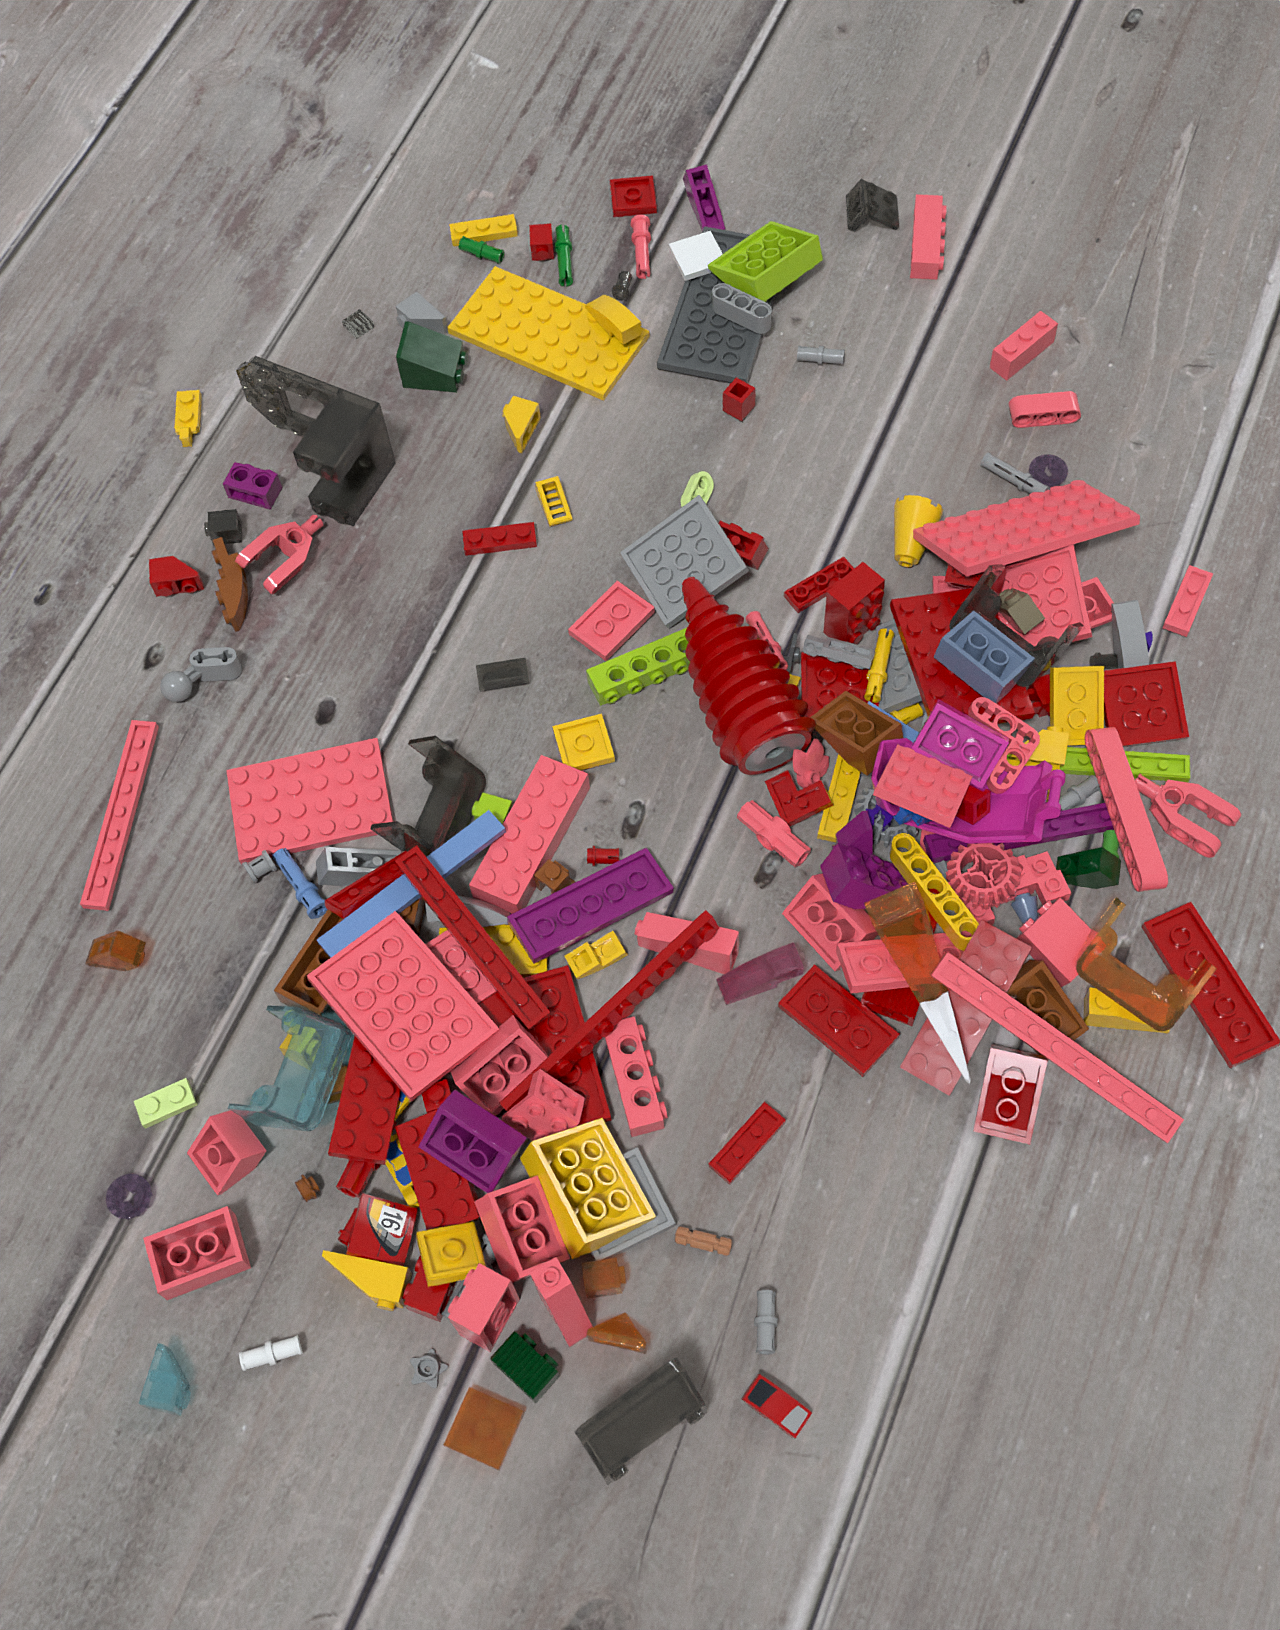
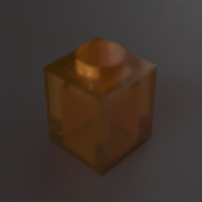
M617 1258L582 1263L587 1299L622 1293L621 1284H627L624 1266H618Z

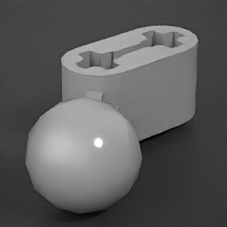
M230 647L197 649L189 657L191 666L184 672L172 671L167 673L161 679L160 689L162 695L167 700L181 702L186 700L192 693V683L197 679L200 681L233 680L240 676L242 667L235 650Z

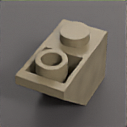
M1014 588L1002 591L994 602L999 613L1016 631L1022 634H1026L1045 619L1027 593Z

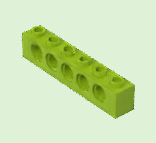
M687 628L587 669V681L599 705L614 703L625 695L635 694L644 687L651 684H659L670 676L686 672L690 661L682 651L686 650L689 643L685 638ZM621 679V681L614 682L613 680Z

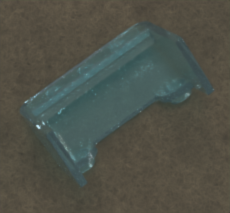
M268 1005L266 1011L282 1021L281 1027L284 1032L293 1035L274 1085H264L258 1088L253 1093L249 1105L229 1103L227 1109L256 1126L312 1131L320 1124L351 1042L352 1032L340 1022L300 1007Z

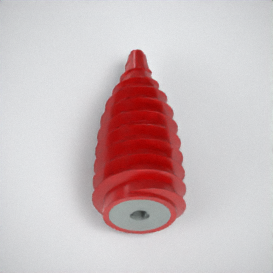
M695 577L685 579L682 582V593L687 608L685 618L689 623L685 631V638L689 642L685 651L686 658L690 661L688 671L690 677L694 679L693 690L700 697V710L706 714L705 723L713 731V742L720 747L721 759L727 764L738 766L739 770L747 775L766 773L793 760L794 749L804 751L811 741V733L816 726L813 718L804 717L808 710L807 702L797 699L799 688L794 684H787L790 679V673L785 669L778 668L780 658L775 654L768 653L769 643L766 640L756 639L758 635L757 629L752 626H742L744 623L742 615H729L727 613L729 607L725 604L720 605L714 599V595L710 594Z

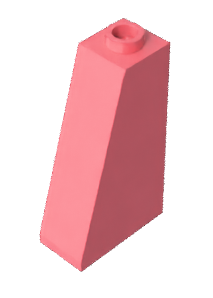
M646 912L644 919L638 921L634 935L637 936L638 946L660 953L693 921ZM719 927L714 937L704 942L696 950L693 957L685 962L730 976L739 953V931Z
M556 1257L530 1273L541 1300L569 1347L595 1332L570 1279Z

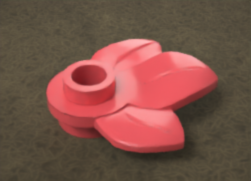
M813 739L807 753L794 749L793 770L797 774L796 779L800 787L805 788L819 781L826 774L829 766V756L824 755L823 745L818 739Z

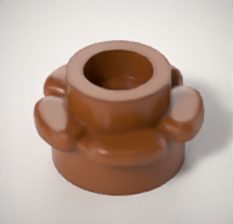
M301 1175V1179L295 1182L298 1191L306 1202L312 1198H317L316 1192L320 1191L312 1176L306 1178L304 1175Z

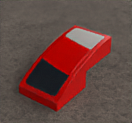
M757 1374L741 1398L742 1401L762 1417L769 1419L791 1438L795 1439L812 1414L805 1406L760 1374Z

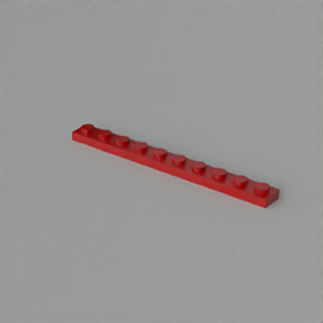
M707 910L699 915L499 1102L500 1105L508 1112L527 1097L533 1074L539 1069L556 1080L561 1076L567 1075L580 1058L587 1056L592 1051L594 1045L602 1038L610 1035L614 1027L623 1018L630 1016L643 999L649 998L659 984L669 979L684 961L693 957L696 950L704 942L714 937L719 929L714 917Z

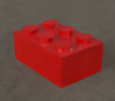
M861 562L830 588L826 594L823 633L830 638L857 645L865 633L876 629L881 621L880 615L883 607L885 579L866 563Z

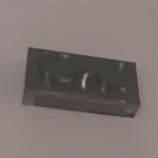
M526 658L476 665L480 692L530 684Z

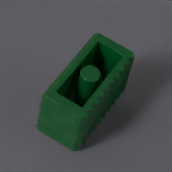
M514 1331L490 1357V1360L536 1404L560 1377L556 1370L559 1365L547 1353L541 1356L534 1349L537 1344L526 1333L520 1336Z

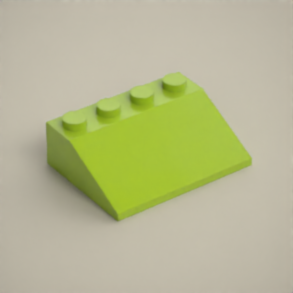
M770 221L709 263L708 269L725 284L766 302L823 260L819 236Z

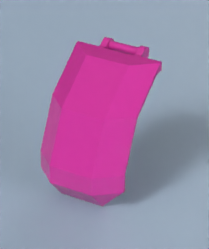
M903 738L880 742L871 777L874 791L897 744L911 748L912 741ZM1045 760L1036 766H1024L1014 783L1005 793L996 794L991 791L990 813L974 825L956 816L950 828L935 821H930L920 826H917L913 820L905 824L968 844L1039 842L1042 840L1044 821L1060 816L1061 805L1059 800L1061 786L1065 783L1066 775L1061 770H1052V765ZM1003 771L997 778L996 783L1001 785L1008 772ZM987 782L985 783L982 789L969 783V785L981 791H984L985 789L990 790L987 786ZM1050 789L1048 802L1046 803L1047 793H1048V790ZM875 796L877 805L892 816L896 815L900 810V806Z

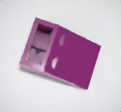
M837 843L820 865L832 901L852 909L915 905L916 903L912 888L895 865L880 859L874 854L869 855L855 847H847Z

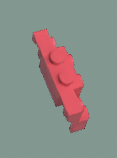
M1048 851L1025 858L1024 855L1017 857L1019 860L1018 866L1021 868V875L1019 876L1021 880L1020 885L1016 887V894L1014 896L1009 895V901L1015 900L1014 897L1024 893H1030L1031 895L1034 893V890L1042 905L1048 900L1050 902L1062 898L1063 901L1069 900L1071 891L1061 870H1056ZM1005 874L1000 875L998 879L994 880V887L1005 879ZM971 901L965 905L978 923L983 920L991 925L994 924L995 916L991 910V907H994L992 903L989 904L987 910L984 909L983 904H978V907L974 909L973 902Z

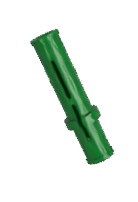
M559 225L555 229L557 240L555 251L558 256L559 284L564 287V279H566V287L573 283L570 254L572 243L569 239V227L564 225V232H562V225Z

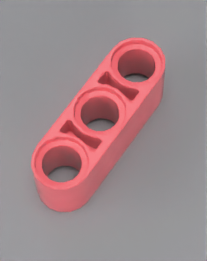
M1072 391L1020 395L1009 401L1012 424L1017 428L1070 424L1076 422L1081 417L1077 394Z

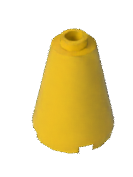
M905 495L903 500L896 499L894 504V558L900 566L912 567L918 564L926 549L925 546L913 538V529L923 527L926 523L939 522L942 518V506L940 504H937V507L932 505V500L929 498Z

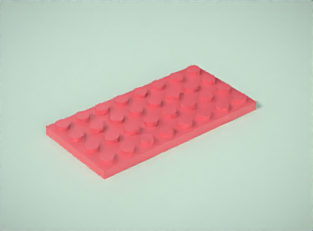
M1074 480L1067 485L1053 486L1045 492H1033L1029 496L1012 498L1008 502L992 504L978 511L971 510L964 515L947 517L940 522L926 523L923 527L913 529V538L967 577L1139 525L1140 515L1130 510L1129 507L1115 501V499L1103 494L1100 490L1086 484L1085 481Z

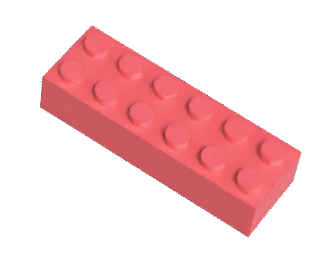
M540 756L502 824L506 829V833L492 842L469 884L473 898L496 905L511 914L527 906L537 887L534 874L548 859L552 860L590 789L588 773L546 756Z

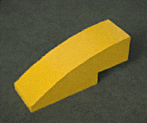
M602 295L585 305L586 310L609 336L614 335L622 345L642 334L641 321L614 298Z

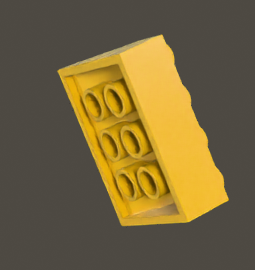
M603 1118L531 1141L520 1157L529 1177L532 1178L538 1175L563 1242L572 1259L593 1252L654 1220L656 1217Z

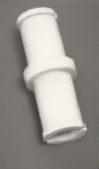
M296 1335L295 1337L275 1343L267 1341L264 1346L239 1352L242 1370L246 1371L247 1369L268 1363L272 1366L277 1364L278 1360L302 1354L299 1336Z

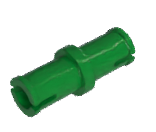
M462 236L459 241V250L474 254L479 259L485 258L501 264L504 259L505 251L503 249L487 245L485 241L478 242L466 236Z

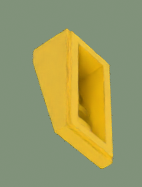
M556 476L535 482V490L549 527L572 521L573 518L559 477ZM551 490H555V491H556L555 493H551V494H547V495L544 494V492H548V491H551ZM556 497H558V499H559V500H556V501H552V502L547 503V500H549V499L556 498ZM557 505L562 506V508L554 509L551 511L549 509L550 507ZM564 512L565 516L559 518H552V515Z

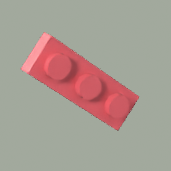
M1189 565L1165 620L1163 629L1187 637L1213 573Z

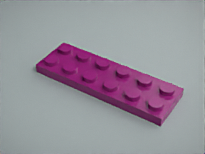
M644 848L507 916V922L534 964L673 893L674 887L648 849Z

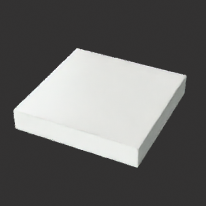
M711 231L669 244V251L685 281L712 273L708 269V264L722 255Z

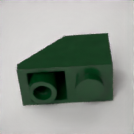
M1103 847L1057 857L1056 870H1061L1068 885L1092 889L1119 885L1121 860Z

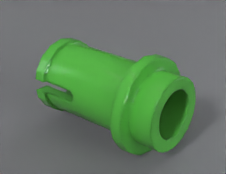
M1107 830L1103 834L1102 847L1119 859V842L1114 830Z

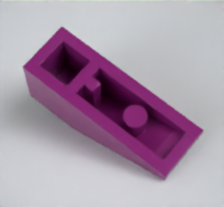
M707 164L687 169L683 176V181L688 199L701 230L703 231L704 226L725 230Z

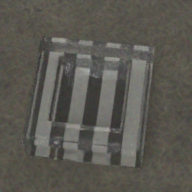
M360 309L342 320L343 327L356 339L374 328L373 321Z

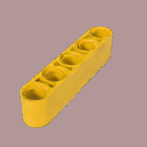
M907 833L897 834L893 838L890 848L892 863L957 949L964 951L972 937H964L960 932L967 931L973 936L979 923L914 837ZM897 848H906L908 852H901ZM914 868H920V869H922L924 872H923V873H916V872H914L912 869H914ZM929 889H936V890H938L940 893H939V894H932V893H930L928 890H929ZM952 910L956 913V915L950 916L947 915L944 911Z

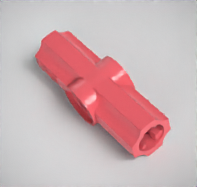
M753 800L746 802L737 814V819L756 834L758 841L767 850H775L795 868L800 866L811 853V849L791 833L790 827L783 819L778 816L772 817Z

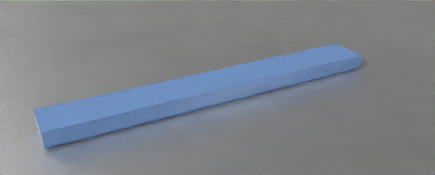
M488 810L428 855L427 859L445 879L506 833V829ZM403 874L318 938L317 942L331 958L391 913L396 911L399 914L421 896Z

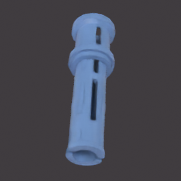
M286 848L277 850L273 854V860L296 891L297 901L303 903L306 907L308 917L316 919L324 915L328 909L325 907V901L318 893V887L307 880Z

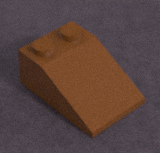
M847 691L810 717L816 722L815 730L849 765L865 775L873 772L881 741L903 739L901 723Z
M1029 960L1023 964L1007 994L1073 1041L1089 1030L1045 963L1040 960Z

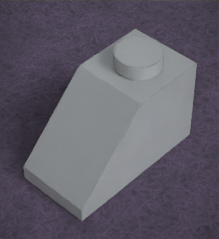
M415 292L396 305L397 321L402 328H404L405 321L444 335L448 333L445 316L418 292Z

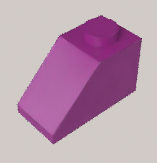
M867 810L861 811L836 833V845L839 843L847 847L852 846L863 853L873 854V829Z

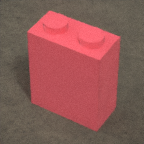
M1059 898L1053 903L1049 900L1037 910L1040 915L1034 921L1029 918L1019 927L1022 933L1016 939L1033 947L1029 953L1034 960L1043 961L1060 987H1063L1074 980L1107 945Z

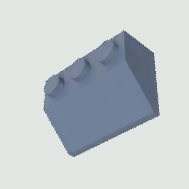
M975 611L971 612L942 637L934 655L935 659L980 695L994 703L999 702L1010 692L1035 659Z

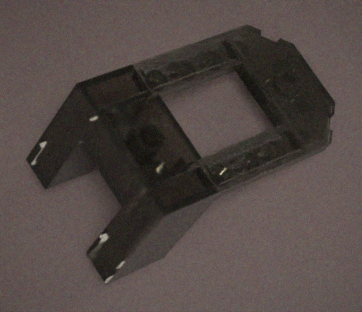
M258 356L252 357L249 362L241 363L236 372L247 402L277 428H284L298 436H303L293 451L297 466L304 472H312L321 477L308 495L312 510L320 516L325 515L333 518L340 524H348L354 527L396 464L380 403ZM288 390L298 394L304 399L314 400L324 406L316 419L293 411L285 391Z

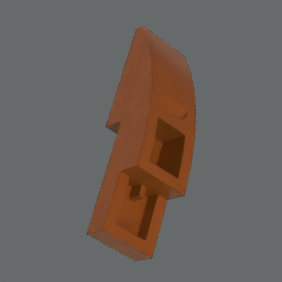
M222 537L213 540L215 550L212 551L216 564L221 563L222 566L221 569H218L221 579L216 580L219 590L215 591L219 604L225 605L226 609L222 610L226 624L231 623L235 632H237L242 627L247 610V578L244 568L235 562L238 552L229 555Z

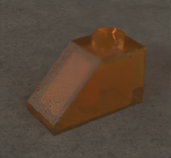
M117 930L93 939L85 964L120 971L138 968L145 957L144 948L146 942Z

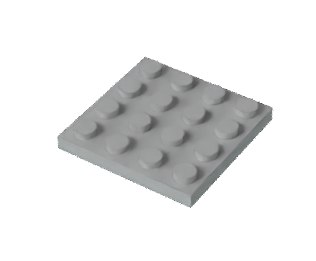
M700 495L620 552L667 628H671L686 616L687 608L682 593V582L685 579L695 577L710 594L715 596L750 571Z

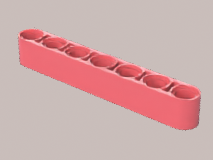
M1115 727L1087 730L1085 733V745L1133 886L1137 892L1165 889L1168 885L1167 870L1119 734Z

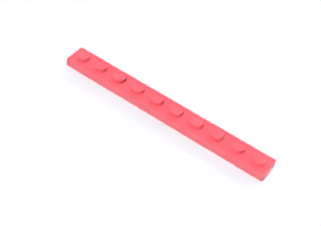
M945 952L931 972V977L1162 1141L1169 1143L1184 1121L1183 1118L949 952Z

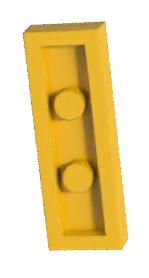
M514 214L449 224L453 247L459 246L462 236L478 242L518 236Z

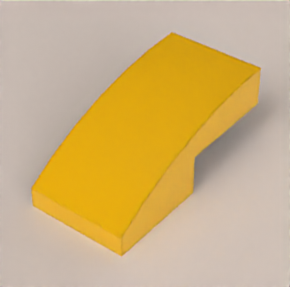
M611 931L592 944L584 943L566 954L565 958L576 978L581 979L628 956L617 934Z

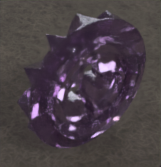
M1044 454L1032 460L1029 466V473L1032 474V478L1051 488L1054 485L1060 486L1063 481H1066L1068 467L1061 458L1055 455ZM1046 466L1050 473H1052L1051 476H1047L1046 472H1044Z
M137 1174L120 1176L113 1181L106 1194V1205L109 1211L117 1218L126 1220L136 1216L141 1217V1213L146 1208H149L150 1199L153 1197L151 1185L145 1178ZM125 1188L133 1194L137 1192L133 1197L134 1205L127 1201L123 1202L127 1198Z

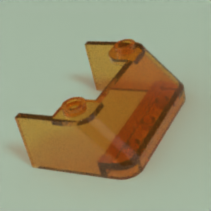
M1116 897L1091 930L1076 960V971L1082 979L1153 1029L1167 1031L1175 1025L1217 968L1204 959L1188 981L1177 974H1168L1156 986L1111 955V952L1117 945L1118 937L1110 926L1126 906L1124 902Z

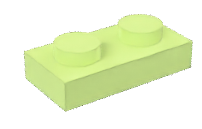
M187 1078L134 1101L141 1124L145 1129L197 1106Z

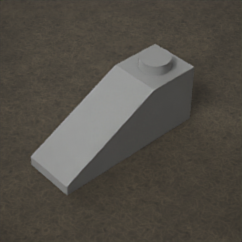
M325 847L316 860L318 885H350L401 854V851Z

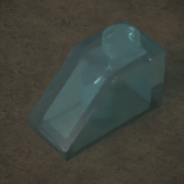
M158 1343L138 1404L147 1409L181 1416L182 1410L187 1408L190 1401V1385L172 1350L164 1344Z

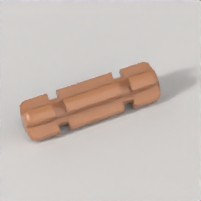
M681 1226L676 1230L675 1242L678 1244L686 1245L688 1243L690 1247L710 1252L716 1250L718 1254L726 1256L730 1254L732 1240L729 1238L720 1237L719 1239L716 1235L697 1230L690 1232L689 1228Z

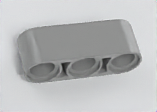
M720 283L713 287L712 309L716 314L755 333L763 334L770 330L772 309L769 304L725 283Z

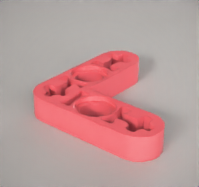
M979 697L970 705L968 715L1009 738L1007 748L986 781L988 788L992 792L1002 794L1011 787L1038 746L1040 736L1034 728L990 699ZM981 706L985 708L982 715L978 713ZM994 713L996 716L992 720V722H990L989 719L992 717ZM1006 720L1010 724V730H1001L997 725V721ZM1017 728L1019 731L1016 733L1015 737L1011 736ZM1025 736L1030 738L1027 745L1023 743ZM1007 755H1016L1020 760V764L1018 766L1010 765L1007 761ZM1003 771L1008 772L1003 779V783L1001 785L997 784V778Z

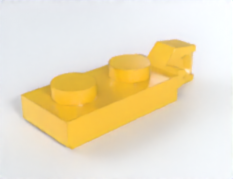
M200 390L177 391L174 428L176 435H179L183 447H192L193 434L200 432L202 399Z

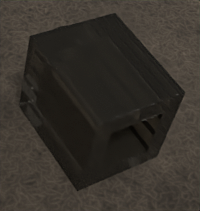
M237 509L208 512V522H204V530L206 536H210L212 543L214 539L222 537L225 544L242 543V521Z

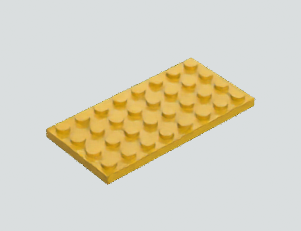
M496 266L447 327L448 334L603 401L650 337L649 330L641 327L642 334L622 345L614 335L610 337L586 310V304Z

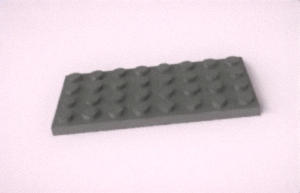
M705 226L702 233L711 231L722 254L750 236V234ZM713 272L685 281L657 361V369L730 383L737 377L748 383L763 334L755 333L713 311L712 289L715 285L724 283ZM773 295L766 301V303L769 304L771 307L775 295Z

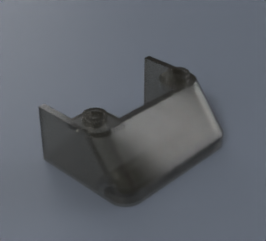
M1002 564L989 565L951 619L950 631L971 612L975 611L1035 658L1016 683L1023 687L1032 685L1063 655L1084 625L1080 622L1070 624L1059 639L1054 636H1047L1042 638L1034 647L995 617L1001 609L1002 600L999 594L991 589L1005 566Z
M437 736L412 739L408 742L409 746L426 758L422 766V774L424 779L433 786L415 828L408 824L402 825L398 821L372 824L370 828L399 850L409 851L417 845L426 857L471 823L473 805L475 801L480 800L482 792H484L486 787L484 773Z
M674 1358L579 1426L574 1433L608 1486L612 1483V1480L613 1482L617 1481L629 1471L626 1466L633 1457L674 1427L686 1422L691 1426L703 1418L707 1413V1405L678 1358Z

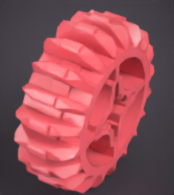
M967 843V847L960 844L958 852H953L951 860L947 862L948 871L946 872V879L958 897H963L962 902L964 905L971 901L973 902L974 909L978 907V904H983L984 909L987 910L990 903L998 908L1000 900L1007 903L1009 895L1014 896L1016 894V887L1020 885L1021 880L1019 878L1021 868L1018 866L1019 860L1017 857H1012V850L1004 851L1003 843L997 846L994 843ZM973 861V867L967 869L966 873L961 874L962 869ZM1005 874V879L994 887V880L998 879L1000 875Z

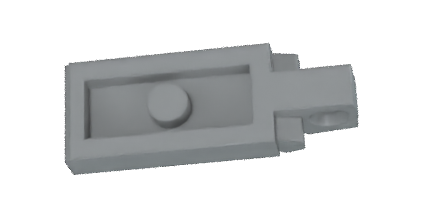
M807 635L803 653L813 657L817 655L827 657L832 662L842 661L849 663L858 669H870L875 649L827 637L825 640Z

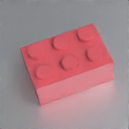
M538 1175L487 1193L474 1202L501 1274L510 1279L512 1283L530 1277L532 1271L555 1257L560 1264L570 1259Z
M228 1206L143 1238L157 1293L166 1300L251 1268L236 1214Z
M479 1263L475 1270L471 1269L468 1272L463 1283L466 1287L461 1296H456L452 1300L448 1308V1313H450L448 1319L460 1336L491 1352L520 1298L510 1279Z

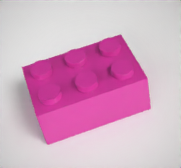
M938 699L914 740L911 749L926 757L935 758L940 763L952 768L963 770L966 774L973 776L970 783L982 789L1008 746L1009 738Z

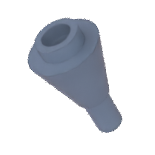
M1024 893L1014 897L1015 901L1011 903V906L1022 924L1029 918L1034 921L1038 917L1037 896Z

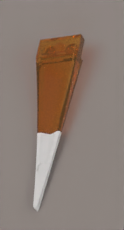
M910 883L865 902V907L878 936L964 1079L970 1084L971 1079L948 989L930 976L940 961L929 914L916 883Z

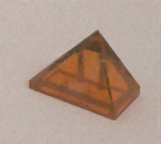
M626 1312L587 1330L586 1336L588 1341L643 1354L647 1353L646 1341Z

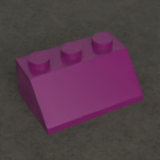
M454 1090L439 1106L418 1147L486 1193H490L495 1190L515 1160L527 1137Z

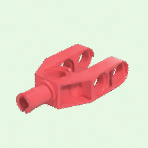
M312 515L301 526L294 521L269 527L238 554L235 562L242 568H245L252 561L260 559L261 554L267 548L277 545L290 558L269 575L263 583L264 588L273 595L302 570L312 541L311 536L323 527V522L320 518L315 522L314 520L318 516Z
M1139 774L1138 778L1135 779L1138 791L1151 799L1152 805L1149 810L1165 833L1205 857L1213 858L1221 847V841L1212 833L1180 815L1178 812L1183 804H1191L1206 813L1209 819L1214 818L1227 826H1235L1241 817V812L1238 808L1199 784L1167 780L1165 785L1159 786L1142 774ZM1166 799L1172 800L1175 804L1168 803Z

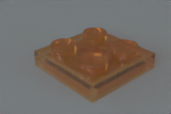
M469 1387L443 1445L500 1471L525 1412Z

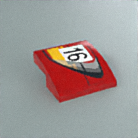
M362 1193L358 1203L355 1222L350 1232L346 1255L404 1266L415 1224L417 1208Z

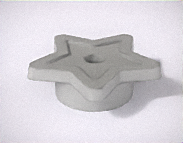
M430 1349L421 1358L410 1359L415 1369L412 1384L416 1385L426 1382L432 1388L437 1387L438 1375L447 1370L448 1366L437 1361L434 1349ZM426 1367H430L429 1372L425 1371Z

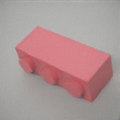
M1039 311L993 349L990 369L1006 381L1009 380L1054 342L1058 323L1042 311Z

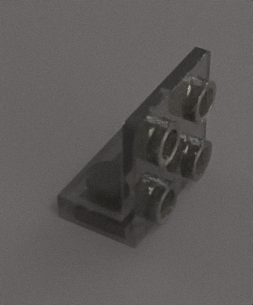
M860 179L846 195L848 229L855 232L869 218L897 230L899 228L897 195L876 186L874 183Z

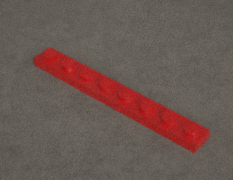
M416 845L395 860L396 866L529 1032L550 1016L551 1012L419 847Z

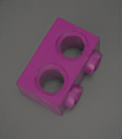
M234 462L223 482L228 498L269 510L273 507L282 490L278 474L269 469L263 470L250 464Z

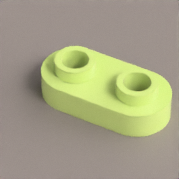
M701 471L690 477L681 497V507L698 495L707 504L714 487L713 479L707 472Z

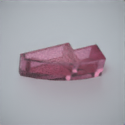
M793 942L736 967L716 979L725 1004L728 1005L777 988V983L803 975L804 966Z

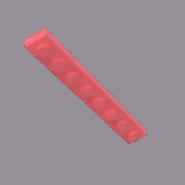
M131 721L80 905L84 909L109 911L159 728L156 722Z

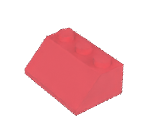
M823 873L811 876L782 912L784 917L834 971L842 968L836 953L838 943L874 940L882 930L864 909H852L833 902Z
M514 1015L498 1027L499 1031L481 1048L450 1071L455 1084L474 1103L494 1116L504 1109L499 1102L548 1057L532 1034L527 1031Z

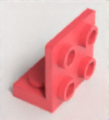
M539 1069L533 1074L528 1096L502 1116L501 1121L534 1141L577 1126L580 1121L585 1098Z

